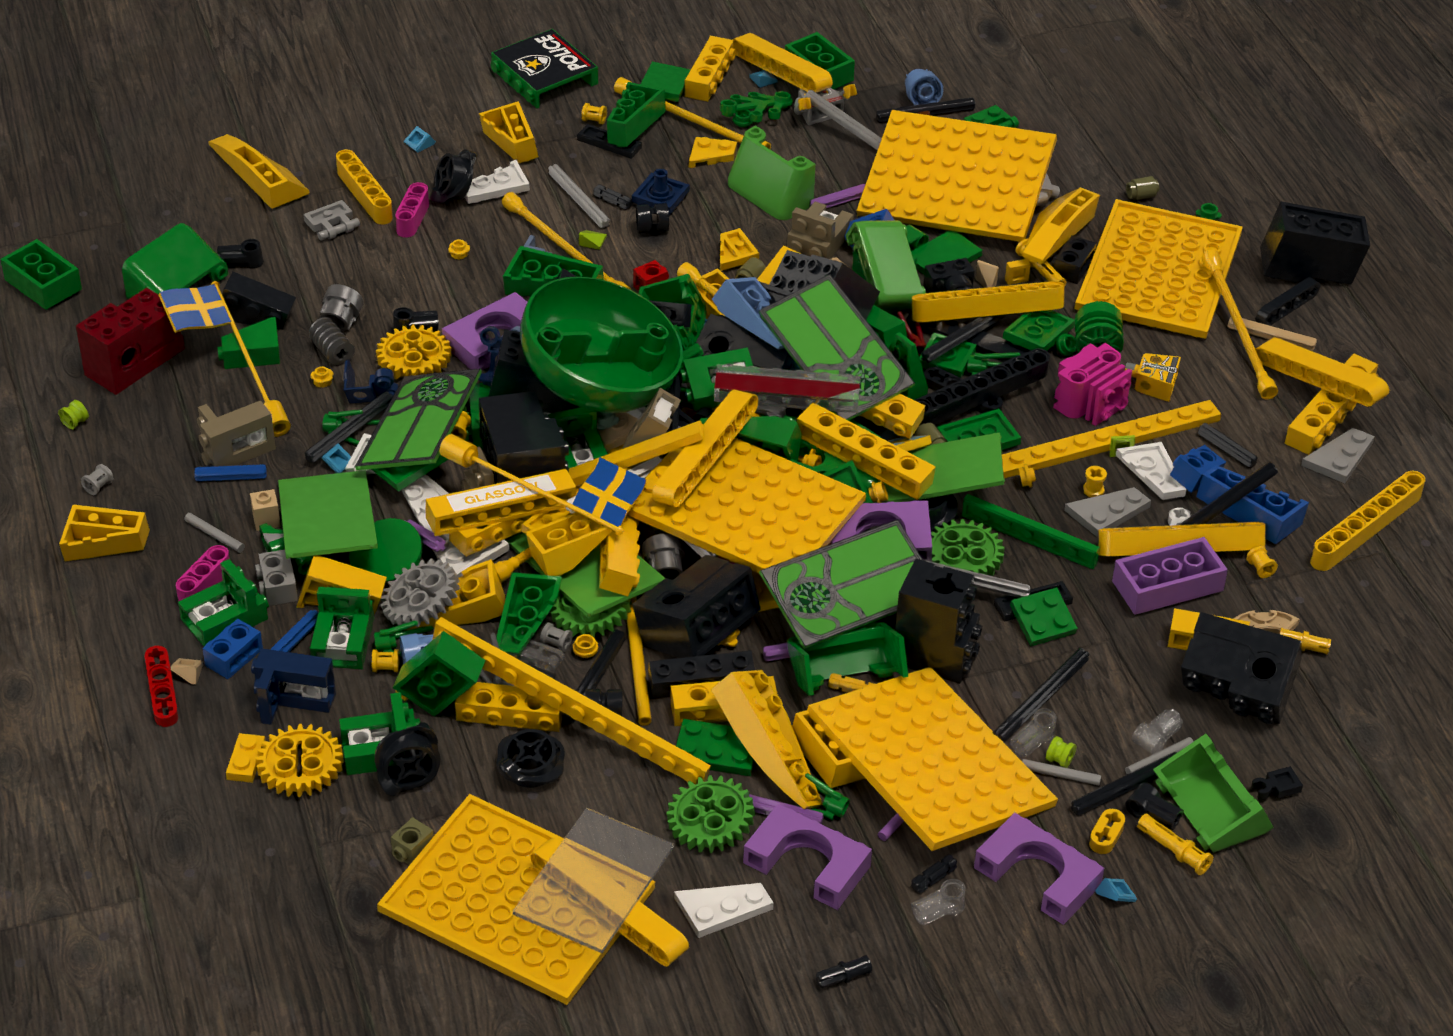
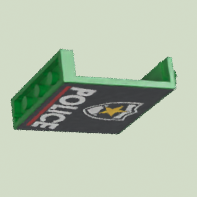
M553 29L491 52L492 61L490 65L493 72L497 73L537 109L540 108L539 94L580 77L591 87L598 84V67Z

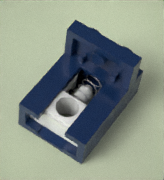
M261 648L258 657L253 659L251 673L255 674L254 694H257L258 697L256 711L260 712L261 723L271 725L278 706L330 712L336 696L332 658Z

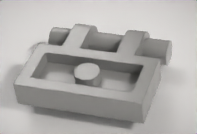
M343 200L303 214L305 223L314 232L320 231L317 233L320 241L327 238L329 240L336 238L337 234L349 233L354 228L360 226L359 219H352L353 212Z

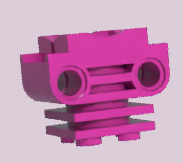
M1090 343L1077 355L1066 358L1059 363L1058 377L1061 382L1055 390L1054 398L1058 402L1054 404L1053 408L1069 418H1079L1086 414L1085 419L1087 421L1093 419L1092 424L1096 426L1127 406L1132 370H1125V366L1123 364L1120 365L1121 354L1107 343L1098 348Z

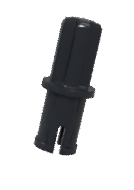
M867 955L846 963L840 961L837 966L817 972L815 975L816 981L821 988H826L843 981L849 983L852 978L872 973V964Z

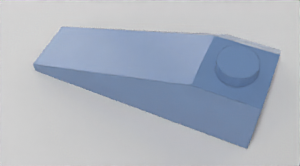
M756 277L726 279L712 298L717 309L726 317L775 348H784L758 313L759 310L770 305L771 297Z

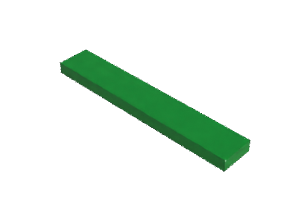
M970 494L965 496L962 509L963 517L974 520L977 523H983L987 527H991L1093 570L1096 567L1099 546Z

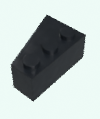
M232 272L222 293L235 323L253 325L268 318L276 317L277 329L282 330L292 313L296 300L295 296L236 272Z

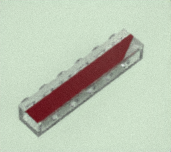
M717 364L714 401L722 402L730 391L735 389L756 394L758 405L806 409L814 402L829 411L858 413L861 376Z

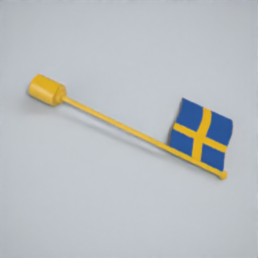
M213 281L211 285L199 288L169 289L160 292V300L175 333L187 329H205L231 325L263 396L264 405L272 414L274 437L286 434L291 428L288 417L281 402L269 400L221 294L219 282Z
M453 434L447 435L440 445L441 456L465 468L477 462L614 530L616 535L623 533L622 524L625 517L642 495L646 485V479L599 457L595 470L580 487L573 504H570L478 458V448L476 445Z

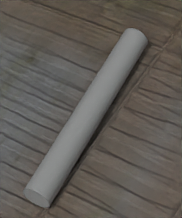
M192 513L186 514L184 520L239 553L244 550L245 545Z
M1188 737L1126 767V774L1172 752L1178 753L1194 742L1193 739Z
M1027 759L1022 761L1032 772L1100 785L1101 775Z

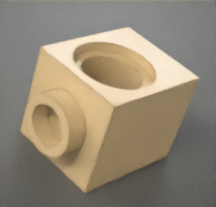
M275 490L250 493L256 531H259V525L265 523L273 528L281 527Z

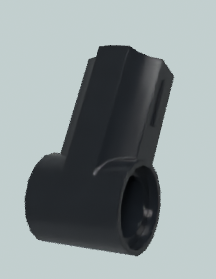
M247 239L241 245L217 247V254L227 265L244 264L248 268H258L264 262L260 242L256 239Z
M406 307L395 309L393 311V333L395 328L402 331L403 326L411 329L412 325H415L416 329L424 325V330L430 327L433 328V331L438 330L437 310L413 312L410 308Z
M1147 783L1140 784L1125 803L1127 811L1132 816L1141 818L1147 813L1170 830L1176 828L1184 811L1161 798L1156 788Z

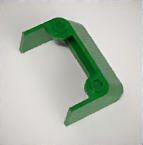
M872 622L803 649L796 636L787 639L788 652L798 686L809 696L814 695V691L818 690L819 686L823 685L824 680L829 679L832 673L846 676L871 671L878 674V677H889L893 675V672H897L903 678L908 677L904 637L884 622Z

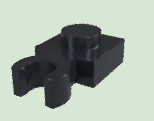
M1290 766L1267 772L1266 779L1255 778L1252 780L1251 788L1252 790L1261 788L1257 798L1258 800H1265L1273 793L1277 799L1301 793L1303 784Z

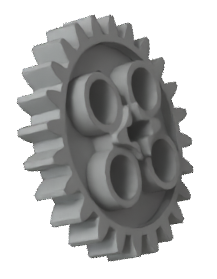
M431 558L427 564L424 560H421L418 566L411 563V569L402 568L403 574H395L396 580L387 582L390 588L383 589L385 595L381 597L383 603L380 606L387 619L393 625L397 623L399 626L412 621H418L416 627L420 626L421 621L429 624V618L438 619L437 613H446L444 607L453 605L450 599L457 598L458 595L455 591L460 589L457 584L460 580L452 566L450 567L448 562L443 564L441 559L434 562Z

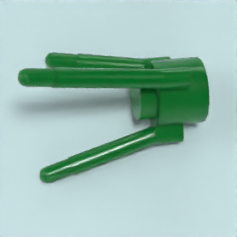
M1020 353L970 354L967 372L972 373V375L988 369V366L993 367L1000 364L998 362H989L988 359L1012 358L1019 356Z
M363 410L329 411V413H325L322 423L323 431L332 432L348 420L345 419V416L362 414ZM371 419L365 425H378L380 420ZM350 437L344 440L354 445H358L360 442Z
M412 621L393 628L380 630V632H374L376 649L378 652H394L392 648L397 647L396 638L403 635L431 631L433 626L402 631L418 625V621Z
M805 774V777L815 784L817 791L826 795L823 802V807L826 808V811L810 808V810L822 812L823 817L833 820L835 815L842 818L848 809L850 798L833 790L811 774Z

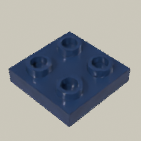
M656 169L632 194V203L638 205L648 204L650 207L657 203H667L670 215L689 193L690 185L668 178V172L665 169Z

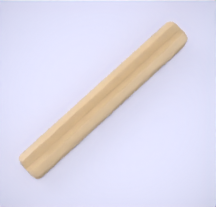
M1230 317L1228 328L1237 330L1232 317ZM1242 318L1248 333L1265 339L1276 337L1310 351L1315 349L1316 338Z

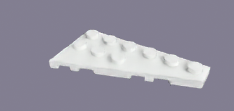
M424 475L403 488L402 492L419 525L433 532L426 519V499L449 493L429 476ZM449 534L440 535V537L446 541L444 544L445 550L434 551L438 560L441 559L443 564L448 562L459 578L462 576L461 572L466 568L490 559L494 560L509 551V543L502 540L466 557L449 541Z

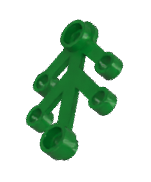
M783 91L776 92L774 96L758 92H749L748 97L733 94L730 96V100L725 99L721 101L720 111L723 116L732 117L736 111L755 108L754 111L750 112V120L752 122H761L765 109L768 106H773V108L768 110V118L777 120L780 119L781 109L792 105L793 100L790 93Z

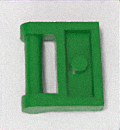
M997 105L963 119L964 121L1004 127H1019L1018 119L1015 116L1011 117Z

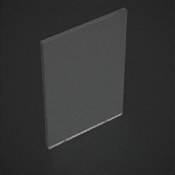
M586 807L514 908L513 915L603 953L673 850L674 843Z

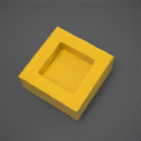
M1028 259L1007 262L1005 281L1008 285L1029 281L1031 264Z

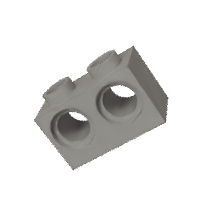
M285 550L259 554L260 564L255 565L257 579L263 580L259 582L260 594L266 596L269 606L298 601L291 559H286Z

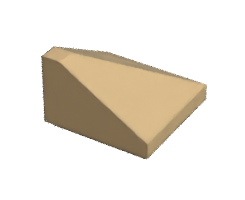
M978 260L975 279L984 288L995 287L997 285L999 267Z
M179 658L171 665V670L189 683L197 684L203 661Z

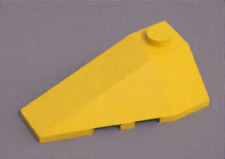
M492 559L463 570L461 572L462 576L458 578L460 582L457 583L460 589L455 591L458 596L457 598L450 599L453 605L444 607L446 613H437L438 619L442 617L455 625L485 622L502 616L505 594ZM431 617L429 618V624L421 621L419 627L413 626L404 631L426 626H433L434 628L438 619Z

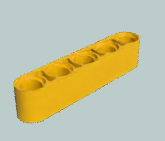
M341 150L337 152L336 165L338 176L375 223L381 225L390 223L393 219L391 198L353 151Z

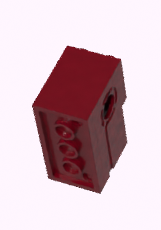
M145 288L119 306H115L112 303L108 304L76 325L84 375L115 395L185 349L181 331L174 332L159 295L148 288Z

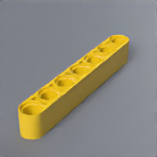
M752 33L732 39L734 40L733 48L736 49V56L806 92L813 90L818 93L832 87V77L827 70Z
M1051 281L917 294L912 296V320L916 322H931L1061 309L1064 307V283Z
M1273 337L1256 348L1262 365L1364 406L1370 407L1389 394V386L1382 378L1279 338Z
M735 389L730 391L703 424V439L685 446L655 483L652 491V498L655 502L679 507L754 415L758 407V397L756 394Z
M1418 471L1404 473L1316 540L1310 562L1312 567L1319 571L1331 569L1421 499L1425 476Z
M1241 522L1103 528L1098 530L1099 555H1137L1202 537L1206 538L1215 552L1251 550L1258 546H1264L1265 548V523Z
M550 838L530 855L533 865L539 872L661 965L669 966L688 950L689 943L680 931L558 839Z

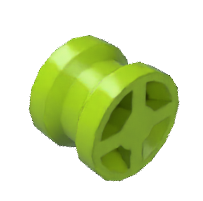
M78 400L72 401L69 407H63L58 412L60 420L69 429L76 428L79 422H84L89 418L87 409Z
M1056 736L1049 745L1046 760L1050 762L1056 761L1061 767L1067 768L1073 760L1077 746L1074 743L1067 744L1063 742L1062 738Z

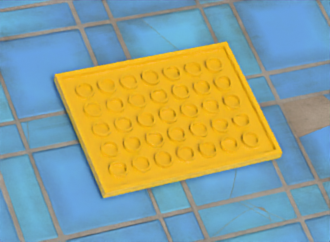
M892 110L856 210L857 216L864 217L888 209L894 220L901 221V223L1020 242L1026 239L1057 141V135Z
M1116 199L1076 299L1074 309L1079 310L1087 303L1095 301L1108 302L1120 310L1122 319L1127 322L1206 339L1221 292L1215 278L1205 268L1201 257L1207 250L1214 249L1218 251L1222 261V274L1226 281L1243 227Z
M735 437L679 507L655 502L652 498L655 483L685 447L669 452L647 475L644 491L627 515L734 563L749 566L752 571L759 573L762 569L827 546L866 500V493Z
M930 667L909 673L908 677L903 678L899 676L808 705L809 717L824 729V733L831 741H835L838 744L839 750L852 760V764L931 851L998 828L1014 812L1025 818L1053 808L1057 804L1058 798L998 736L993 734V731Z
M469 794L377 903V910L568 1005L620 936V933L539 872L533 865L530 855L550 838H556L643 904L655 889V881Z

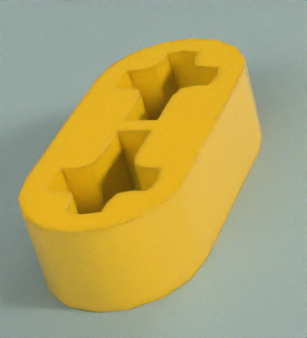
M1107 809L1101 814L1090 836L1089 845L1094 852L1107 854L1113 850L1124 829L1125 815L1121 811ZM1115 821L1111 827L1108 826V823ZM1103 836L1107 837L1103 842H1099Z

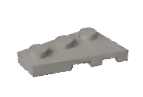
M1351 428L1303 458L1301 466L1346 483L1373 444L1374 436Z
M1133 487L1065 504L1064 511L1098 538L1099 529L1119 526L1150 508L1151 500Z

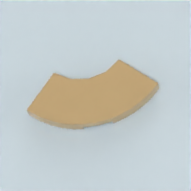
M1254 610L1233 618L1249 621V626L1280 634L1281 627L1293 631L1298 626L1300 620L1293 615L1275 610L1255 613Z

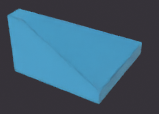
M765 70L749 75L760 88L777 82V79Z
M418 126L403 141L417 153L436 143L429 134Z
M339 443L322 456V459L336 473H341L345 470L351 458Z
M1104 878L1095 890L1098 895L1115 901L1136 902L1137 900L1124 879Z

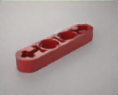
M152 646L146 650L144 657L154 718L157 725L170 727L178 721L179 716L168 651L163 646ZM159 657L160 664L155 665L154 658ZM157 674L167 675L165 678L160 680L153 678ZM162 692L169 693V696L165 698L156 697ZM168 707L169 715H163L162 708Z

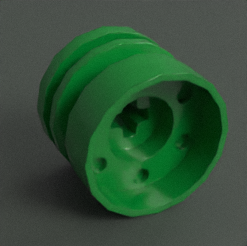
M1103 301L1087 303L1078 310L1075 315V340L1078 353L1090 343L1097 348L1107 343L1121 353L1124 346V334L1120 310L1115 305Z

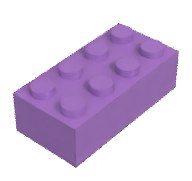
M1202 537L1118 559L1115 561L1112 582L1135 615L1221 592L1224 590L1228 570L1206 538Z

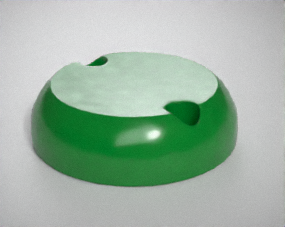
M565 277L550 281L539 287L531 295L522 315L520 339L525 358L532 371L557 396L584 409L605 413H622L642 408L650 403L659 388L667 391L671 387L682 364V343L675 327L666 315L643 296L613 282L590 277Z

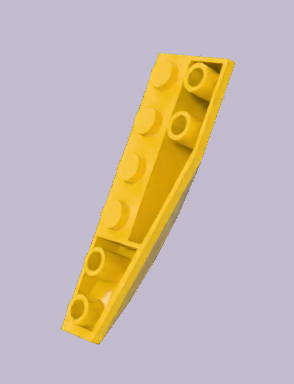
M228 134L208 141L214 151L271 209L309 194V190L287 168L263 155L244 141Z
M1080 187L1054 200L1039 213L1022 256L1034 263H1044L1072 235H1075L1094 218L1100 195Z
M763 670L731 672L714 686L711 691L748 753L765 774L803 809L817 808L823 805L815 784L805 777V774H811L788 714L783 707V702L773 690L769 677Z

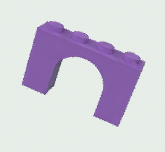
M514 292L442 328V335H445L446 340L450 341L451 353L469 369L481 368L482 371L490 367L491 352H488V346L484 345L480 340L481 331L487 326L508 330L516 326L520 327L527 301Z
M928 501L863 503L831 540V544L862 533L868 528L881 526L898 519L921 558L932 562V539Z
M779 803L744 845L743 863L766 875L779 858L791 849L808 847L823 853L830 862L815 880L814 899L836 910L840 908L871 867V848Z
M1015 812L976 850L974 868L995 882L1012 865L1024 859H1040L1053 865L1058 870L1060 877L1043 893L1041 911L1063 925L1092 896L1103 878L1104 867Z

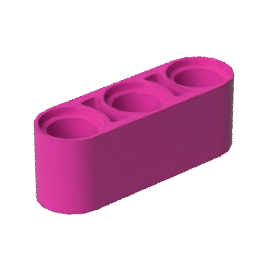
M419 182L411 184L396 211L397 234L401 237L408 238L415 235L429 208V194L426 184Z
M215 545L210 547L177 580L178 602L223 581L220 563L230 559L229 551L225 546Z

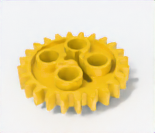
M412 325L411 329L403 326L402 331L395 328L394 334L387 332V338H381V343H377L376 357L378 365L381 368L392 370L395 379H398L400 376L440 373L441 368H447V363L450 362V341L446 340L445 335L440 336L439 330L433 332L432 327L424 330V325H421L419 329H416L415 325Z
M299 724L295 730L291 725H288L287 732L278 729V736L269 734V742L262 741V748L257 750L258 757H256L258 776H261V782H267L269 790L276 787L277 794L286 790L287 797L292 792H297V796L301 797L302 791H306L311 796L312 789L314 788L322 792V784L331 786V779H338L337 772L342 771V763H344L342 746L338 745V738H332L330 731L323 734V727H319L314 731L312 724L307 729H303L302 724ZM298 744H302V775L298 777L297 768Z

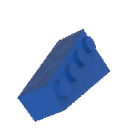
M1215 465L1202 475L1196 497L1209 504L1244 480L1245 476ZM1262 484L1222 512L1239 523H1265V539L1277 544L1302 525L1309 502L1300 499L1299 502L1289 499L1290 494L1283 491L1277 494L1265 489L1266 485Z

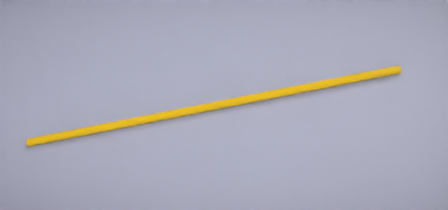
M619 446L609 450L608 454L618 451ZM637 596L631 598L632 604L637 601ZM630 605L631 612L627 613V626L638 722L640 725L646 726L651 723V712L643 645L633 606Z

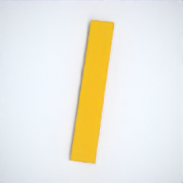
M700 420L607 454L601 458L625 469L701 441L703 439L704 426ZM599 458L569 468V475L576 486L583 484L595 470Z

